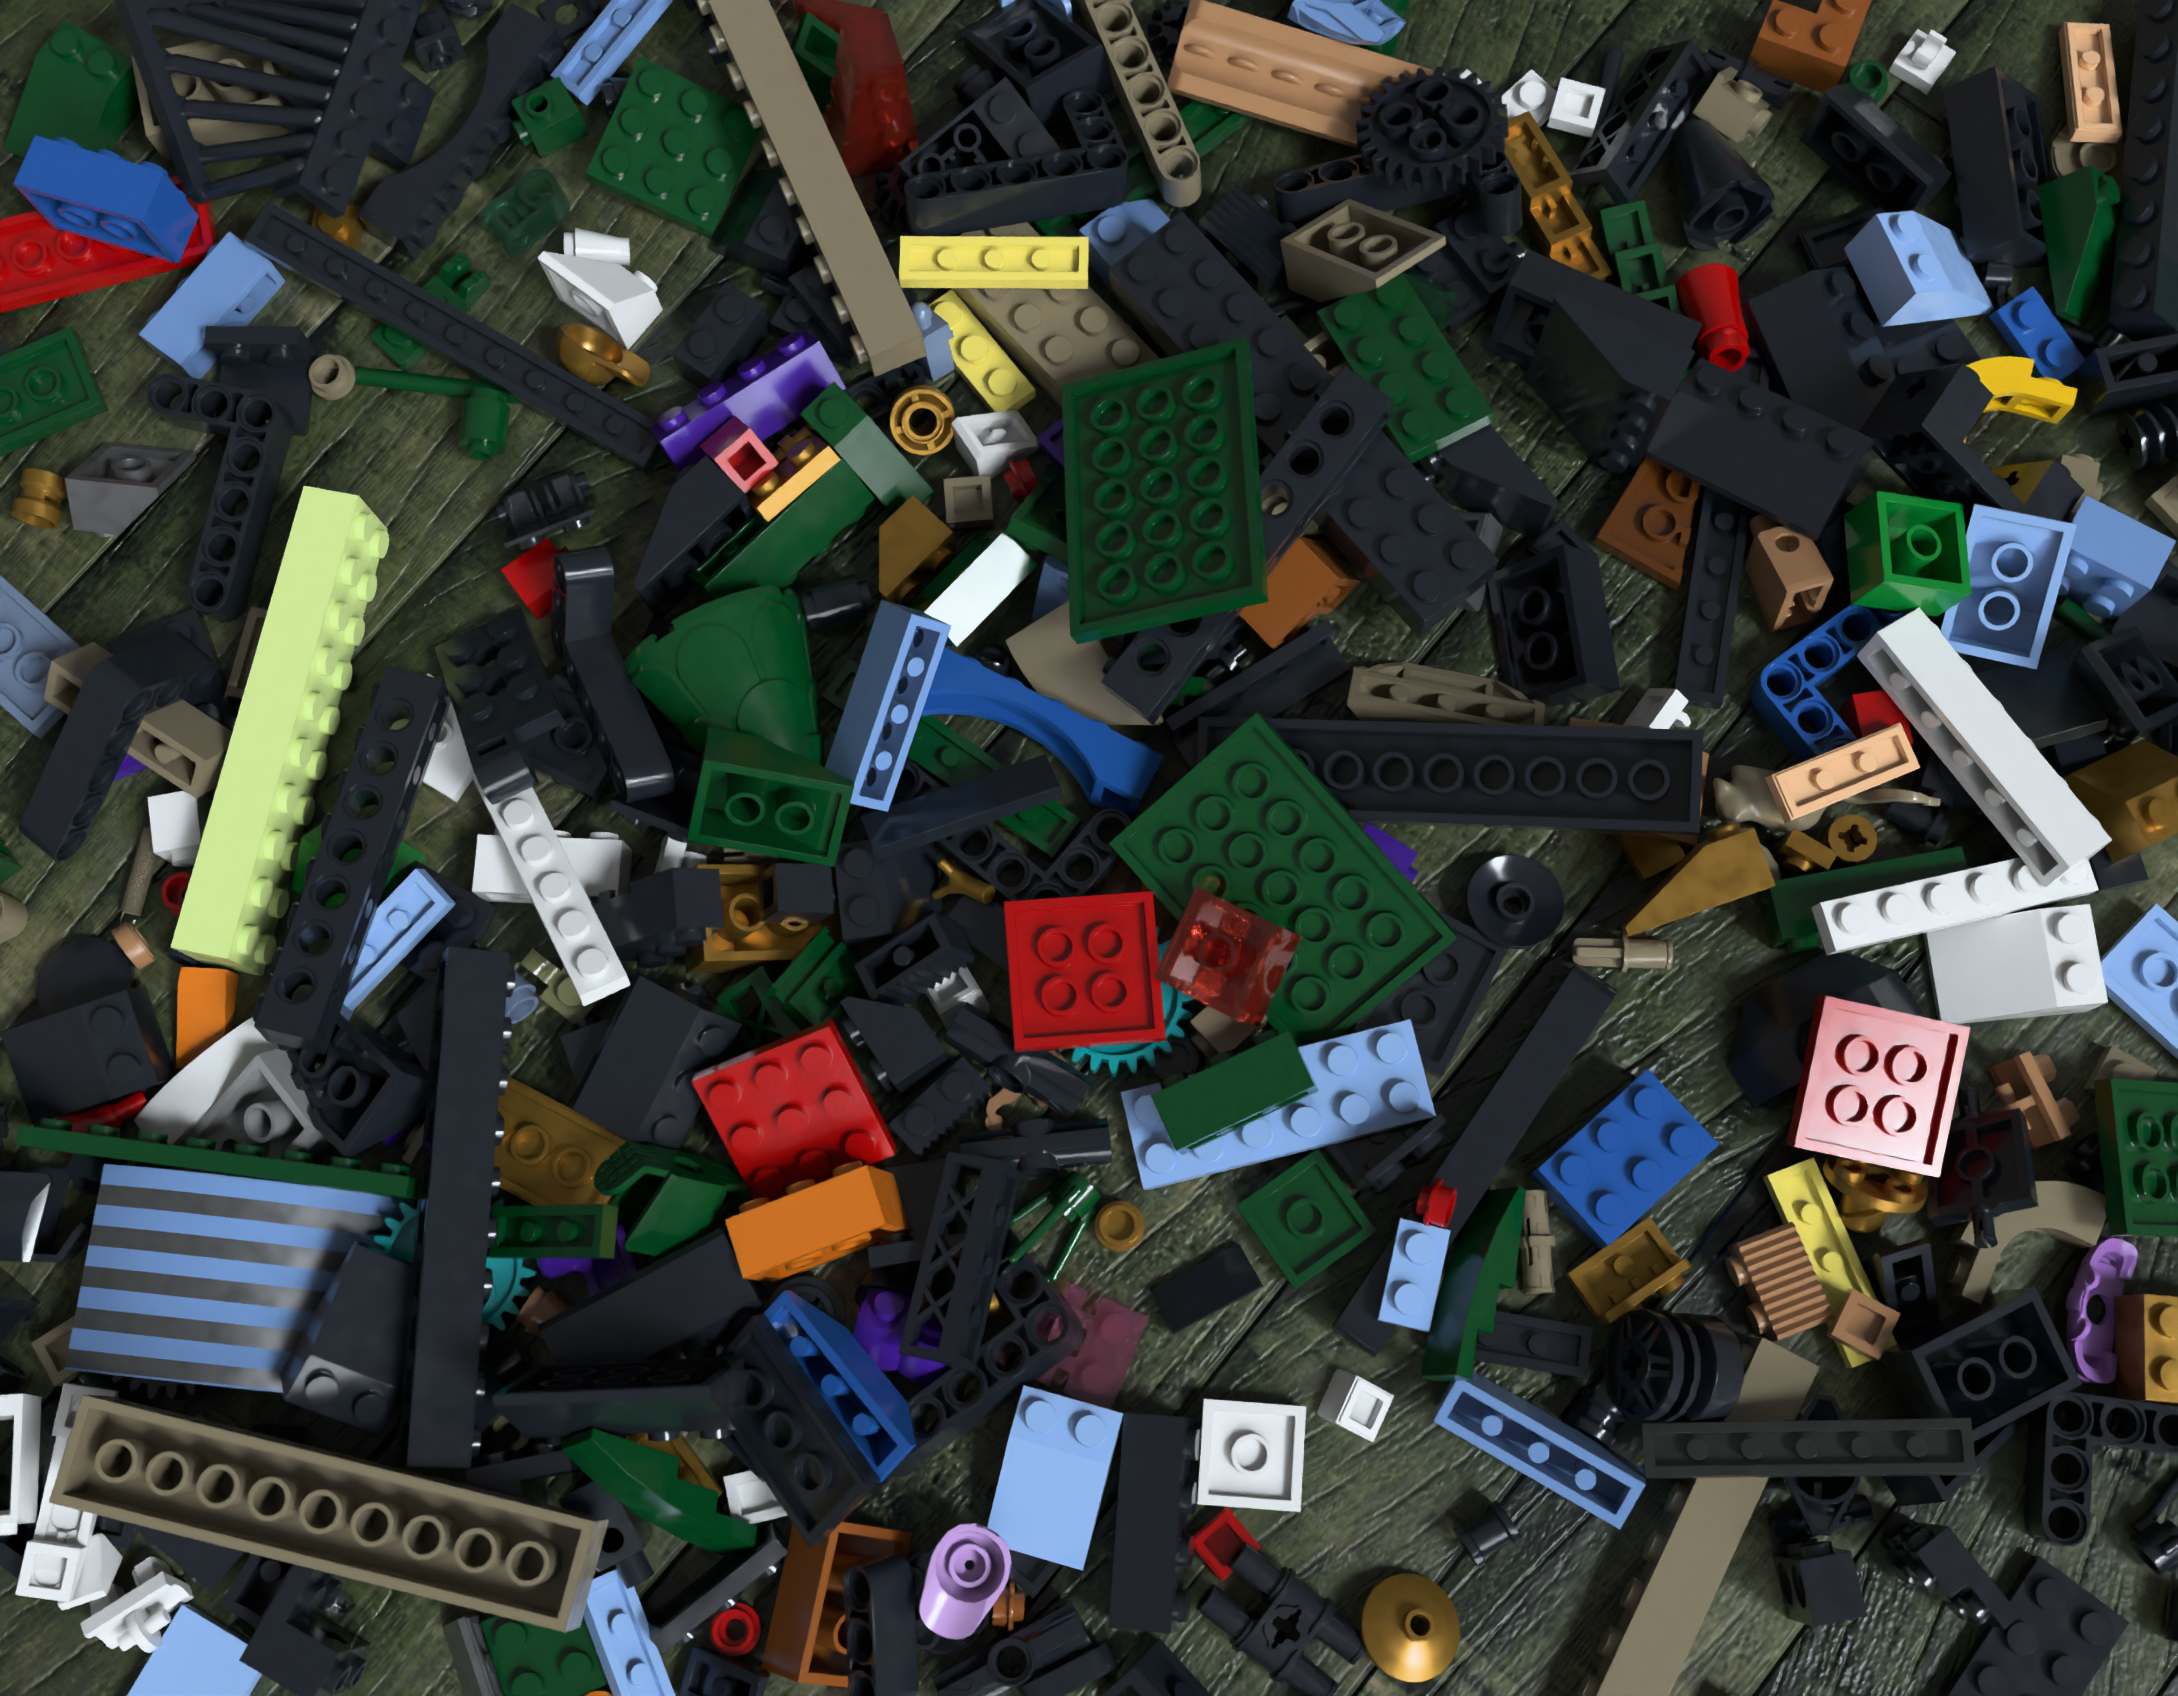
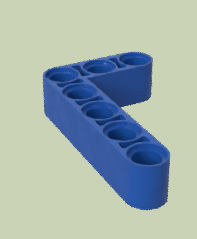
M1851 604L1770 662L1751 684L1749 695L1754 708L1799 763L1858 740L1816 688L1856 660L1858 653L1878 631L1909 613L1897 611V614H1891L1884 609ZM1842 626L1854 628L1860 636V641H1853L1847 638L1842 630ZM1804 653L1817 655L1823 663V668L1817 669L1809 665ZM1767 680L1780 682L1786 690V696H1778L1772 693L1767 686ZM1798 717H1806L1813 721L1817 734H1810L1802 730L1798 724Z

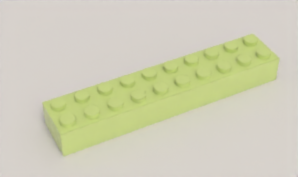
M303 486L171 943V948L209 966L263 976L265 966L271 963L276 951L275 930L279 918L285 915L289 905V892L287 890L291 873L296 868L304 827L310 824L314 815L315 801L313 795L317 780H321L324 777L327 769L328 759L325 752L330 735H334L339 726L340 711L338 705L342 691L346 690L351 683L353 670L350 662L355 646L360 645L364 636L365 623L363 616L367 602H371L376 593L377 578L375 573L380 558L385 557L389 547L388 529L358 495Z

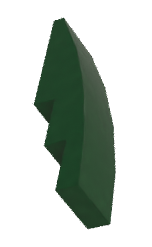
M1645 200L1602 209L1595 213L1607 264L1612 271L1613 286L1681 314L1675 285L1669 286L1660 242L1654 243ZM1691 361L1682 377V380L1685 379V377L1693 368Z
M1511 1187L1487 1190L1472 1211L1460 1234L1442 1280L1428 1332L1421 1377L1432 1381L1471 1380L1477 1335L1493 1334L1498 1290L1512 1289L1515 1285L1526 1189Z
M594 1428L562 1440L561 1451L599 1487L638 1516L677 1538L721 1556L755 1547L757 1526L716 1513L719 1492L678 1479L679 1457Z

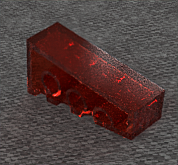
M888 13L842 26L835 58L837 74L836 78H831L830 91L832 100L831 104L826 105L825 118L827 128L852 179L887 169L889 160L898 164L904 159L906 152L911 154L919 145L904 64Z

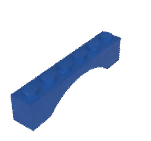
M945 647L921 716L936 714L969 715L993 720L1021 731L1042 744L1063 762L1078 781L1088 802L1104 810L1118 809L1124 812L1131 822H1133L1155 782L1164 759V755L1155 752L1148 744L1141 741H1133L1111 730L1105 723L1089 719L1069 709L1061 701L1054 698H1046L1026 688L1017 679L1004 677L982 666L976 659L962 656Z

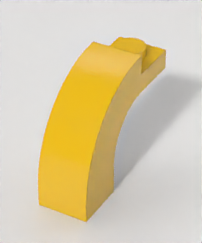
M2004 356L1987 358L1967 365L1977 372L1980 381L1994 395L1983 413L2007 411L2058 424L2074 406L2078 389L2065 386L2054 378L2031 377L2034 359Z

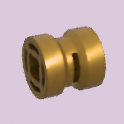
M23 469L19 482L23 490L21 497L13 502L10 512L11 516L21 522L39 528L58 529L62 518V512L59 507L61 501L68 498L65 478L41 469Z

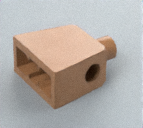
M1762 514L1753 517L1749 521L1748 526L1754 539L1745 562V568L1770 635L1815 623L1834 580L1815 543L1811 538L1784 525L1781 526L1780 523Z

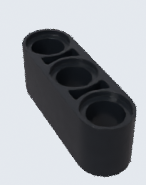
M891 1553L851 1565L846 1569L843 1581L849 1696H917L919 1680L914 1580L908 1561L899 1553Z

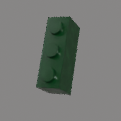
M1277 1028L1266 1031L1250 1041L1253 1047L1235 1056L1232 1050L1219 1053L1205 1061L1207 1069L1190 1077L1186 1071L1181 1072L1159 1083L1161 1091L1152 1094L1151 1097L1175 1151L1184 1155L1319 1091L1289 1030L1281 1034Z

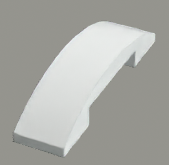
M251 1017L215 1042L174 1076L135 1118V1123L141 1131L169 1135L167 1144L178 1146L258 1053L279 1048L277 1043L266 1041L254 1027L255 1022L253 1017Z
M63 1383L52 1436H56L34 1537L32 1540L27 1541L15 1595L62 1602L72 1601L86 1559L97 1515L49 1503V1499L82 1395L118 1398L119 1391Z

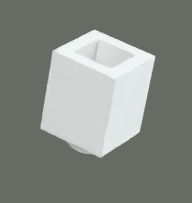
M185 791L148 797L153 853L176 867L194 866L213 800L206 795L196 799Z

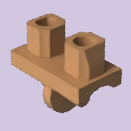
M2028 1051L1988 1068L1997 1086L1994 1089L2003 1107L1990 1113L2020 1108L2027 1118L2031 1150L2072 1135L2069 1128L2080 1120V1116L2073 1102L2066 1097L2055 1101L2046 1084L2056 1079L2057 1073L2049 1055L2032 1056L2031 1052Z

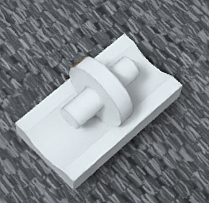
M154 1556L148 1557L134 1566L132 1574L137 1586L135 1589L125 1594L122 1587L111 1584L107 1596L89 1602L91 1617L80 1623L84 1637L89 1639L93 1636L98 1637L107 1647L114 1649L119 1646L123 1651L137 1644L143 1651L151 1653L162 1645V1636L159 1629L171 1622L169 1613L193 1599L194 1596L190 1585L175 1578L167 1563Z

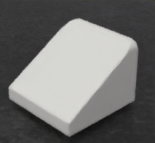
M967 966L966 969L960 967L958 974L951 973L950 979L944 978L942 984L936 983L934 989L928 988L926 993L947 1031L966 1002L986 1014L991 1011L990 1005Z
M1337 1369L1321 1401L1317 1414L1350 1432L1374 1442L1394 1395L1354 1374Z
M102 1533L92 1535L72 1601H58V1606L61 1610L70 1609L107 1596L123 1557Z

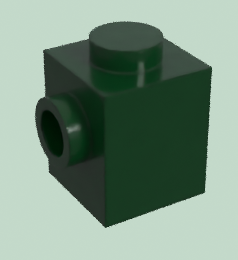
M560 77L511 100L519 117L512 121L517 134L525 147L533 143L541 159L589 135L580 112Z

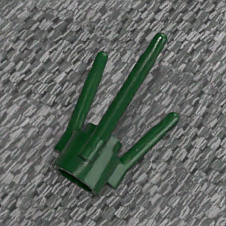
M1074 1170L1064 1180L1058 1176L1047 1189L1012 1214L1009 1224L1011 1227L1052 1199L1049 1205L1053 1209L1008 1256V1261L1016 1263L1060 1217L1070 1224L1077 1217L1078 1221L1050 1272V1276L1056 1283L1087 1226L1098 1214L1093 1206L1101 1198L1099 1192Z

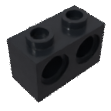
M1809 1538L1787 1543V1553L1772 1555L1788 1619L1818 1627L1868 1617L1851 1550L1834 1548L1831 1540L1818 1541L1817 1538Z

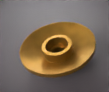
M1405 1573L1384 1579L1370 1591L1364 1601L1360 1615L1361 1639L1368 1656L1383 1673L1396 1680L1415 1683L1432 1679L1449 1666L1456 1654L1460 1638V1625L1456 1609L1446 1592L1426 1577ZM1413 1616L1419 1617L1423 1623V1632L1420 1636L1416 1635L1411 1629L1410 1623Z

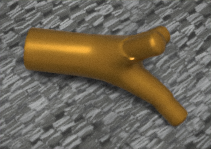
M942 858L938 861V867L948 876L949 882L931 892L933 899L937 900L947 894L955 893L965 894L984 904L989 903L995 895L994 886L963 872L957 867L953 859L946 861Z

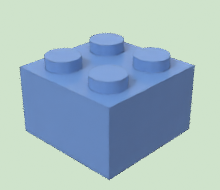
M2086 495L2073 508L2065 522L2077 524L2058 595H2065L2083 604L2084 609L2094 616L2116 620L2152 589L2176 540Z

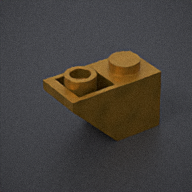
M914 495L879 527V593L882 600L898 605H906L920 591L922 587L920 583L933 571L938 573L954 557V550L956 549L953 531Z

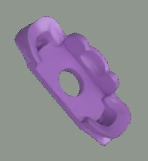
M2099 1236L2096 1246L2090 1247L2082 1260L2073 1288H2070L2067 1296L2066 1345L2069 1358L2081 1383L2109 1384L2116 1378L2117 1354L2112 1352L2115 1337L2114 1296H2122L2124 1283L2132 1278L2138 1258L2136 1247L2121 1239ZM2093 1295L2100 1296L2106 1307L2104 1319L2096 1325L2089 1320L2086 1312L2087 1302Z

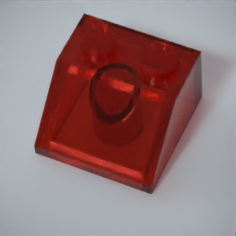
M1196 887L1154 978L1237 1021L1259 1027L1302 936L1258 914Z

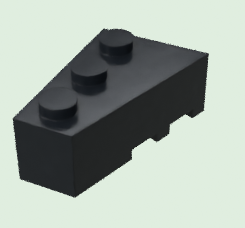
M670 868L630 882L629 893L616 897L615 890L609 889L599 893V902H591L619 960L637 961V967L639 968L667 965V959L685 955L687 948L705 944L708 936L724 928L719 869Z

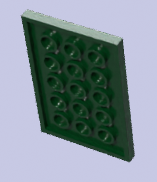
M1245 338L1227 341L1063 384L1062 413L1070 636L1077 645L1269 602L1251 352Z
M1259 711L1255 712L1109 842L1110 846L1145 885L1153 891V894L1231 981L1235 982L1268 1018L1267 1021L1273 1028H1277L1280 1034L1289 1030L1298 1047L1340 1037L1457 939L1458 934Z

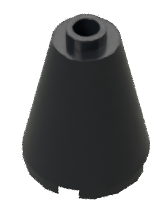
M1689 120L1682 123L1673 134V138L1669 143V150L1683 232L1688 243L1698 250L1714 251L1720 250L1717 245L1719 242L1732 239L1735 245L1746 240L1759 231L1773 213L1770 204L1772 200L1775 201L1770 186L1710 122L1706 120Z

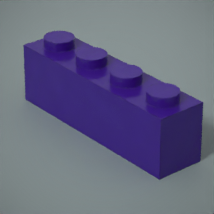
M807 330L803 333H791L782 338L776 345L777 349L763 358L754 357L745 361L738 367L737 374L725 382H714L704 387L698 393V399L683 408L680 406L674 407L664 412L658 418V424L651 427L650 431L677 474L679 475L686 466L692 463L697 464L702 458L707 456L699 446L733 416L738 417L751 428L760 441H763L798 419L800 413L833 381L844 390L846 387L820 341Z

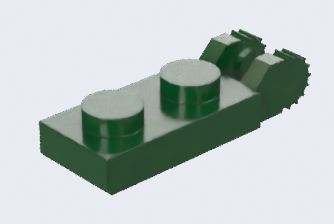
M459 252L441 266L438 276L434 275L421 288L468 314L471 311L470 307L489 289L492 280L483 270H478L460 285L456 294L452 288L462 280L463 276H466L472 264V260L467 255ZM384 323L370 336L373 343L404 372H408L430 351V349Z

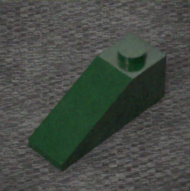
M2092 165L2037 186L2056 315L2077 327L2087 324L2118 223L2115 205L2120 201L2118 186L2111 176H2106Z
M835 381L800 413L802 425L806 426L813 435H816L828 444L835 454L844 458L873 497L891 515L912 495L923 503L934 492L871 418Z

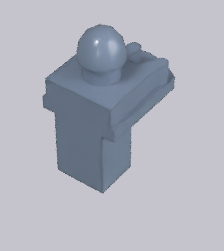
M919 301L911 306V311L922 332L927 356L917 360L920 367L924 370L925 376L932 382H935L956 369L948 341L954 335L953 331L949 328V324L932 311L927 303Z

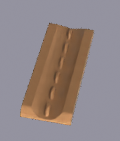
M1190 0L1167 87L1171 93L1358 149L1356 120L1361 119V106H1370L1369 95L1371 93L1384 95L1383 83L1385 82L1394 86L1400 85V74H1404L1412 80L1416 78L1417 69L1419 68L1423 69L1426 76H1432L1434 70L1212 2Z

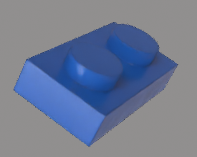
M2034 286L1989 316L2017 357L2034 359L2031 377H2050L2060 381L2078 369L2085 361Z

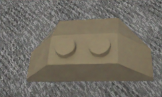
M1408 662L1378 664L1370 668L1365 666L1354 667L1347 706L1360 721L1544 725L1545 704L1536 699L1529 700L1520 691L1498 680Z

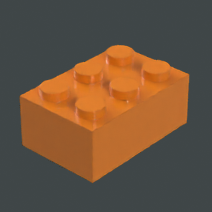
M855 1161L835 1168L832 1171L834 1178L816 1184L814 1179L795 1183L785 1189L787 1196L769 1202L768 1197H762L740 1205V1214L725 1219L742 1277L744 1279L775 1283L878 1244L880 1236L912 1231L894 1174L877 1169L875 1166H863L861 1161Z

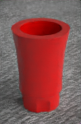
M1718 263L1706 264L1690 270L1677 281L1675 289L1683 316L1703 324L1694 342L1697 353L1703 359L1730 372L1736 371L1746 364V358L1750 354L1747 342L1748 332L1739 299L1738 275L1730 266Z

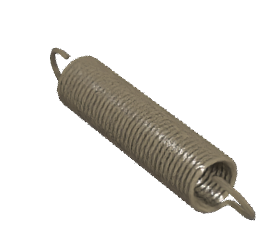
M144 827L141 833L139 846L120 908L122 911L120 924H122L124 913L141 916V911H143V904H145V897H147L146 895L149 890L154 865H156V858H158V855L153 853L151 830H149L151 827Z

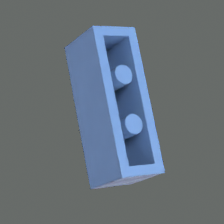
M228 232L220 242L214 244L208 250L206 258L195 271L179 283L176 292L166 304L149 317L146 326L139 335L156 354L186 376L201 379L218 360L204 344L206 326H248L286 281L270 260L248 247L245 242L234 234Z

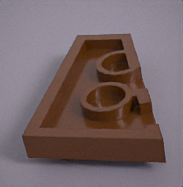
M1645 458L1593 544L1677 590L1681 582L1682 565L1689 542L1690 526L1700 484Z

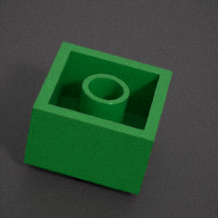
M1875 491L1844 515L1852 605L1911 613L1920 607L1925 615L1937 617L1972 594L1963 504Z

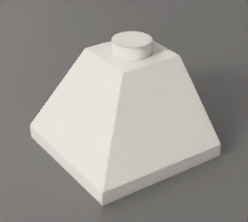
M543 251L537 257L559 300L605 334L612 337L627 350L663 310L655 293L658 290L657 286L640 271L632 274L620 264Z

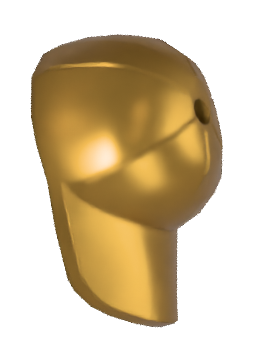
M580 323L565 324L559 327L556 349L558 359L564 370L594 387L605 385L616 376L637 387H643L646 384L651 372L649 364L638 355L624 348L609 335L594 327Z

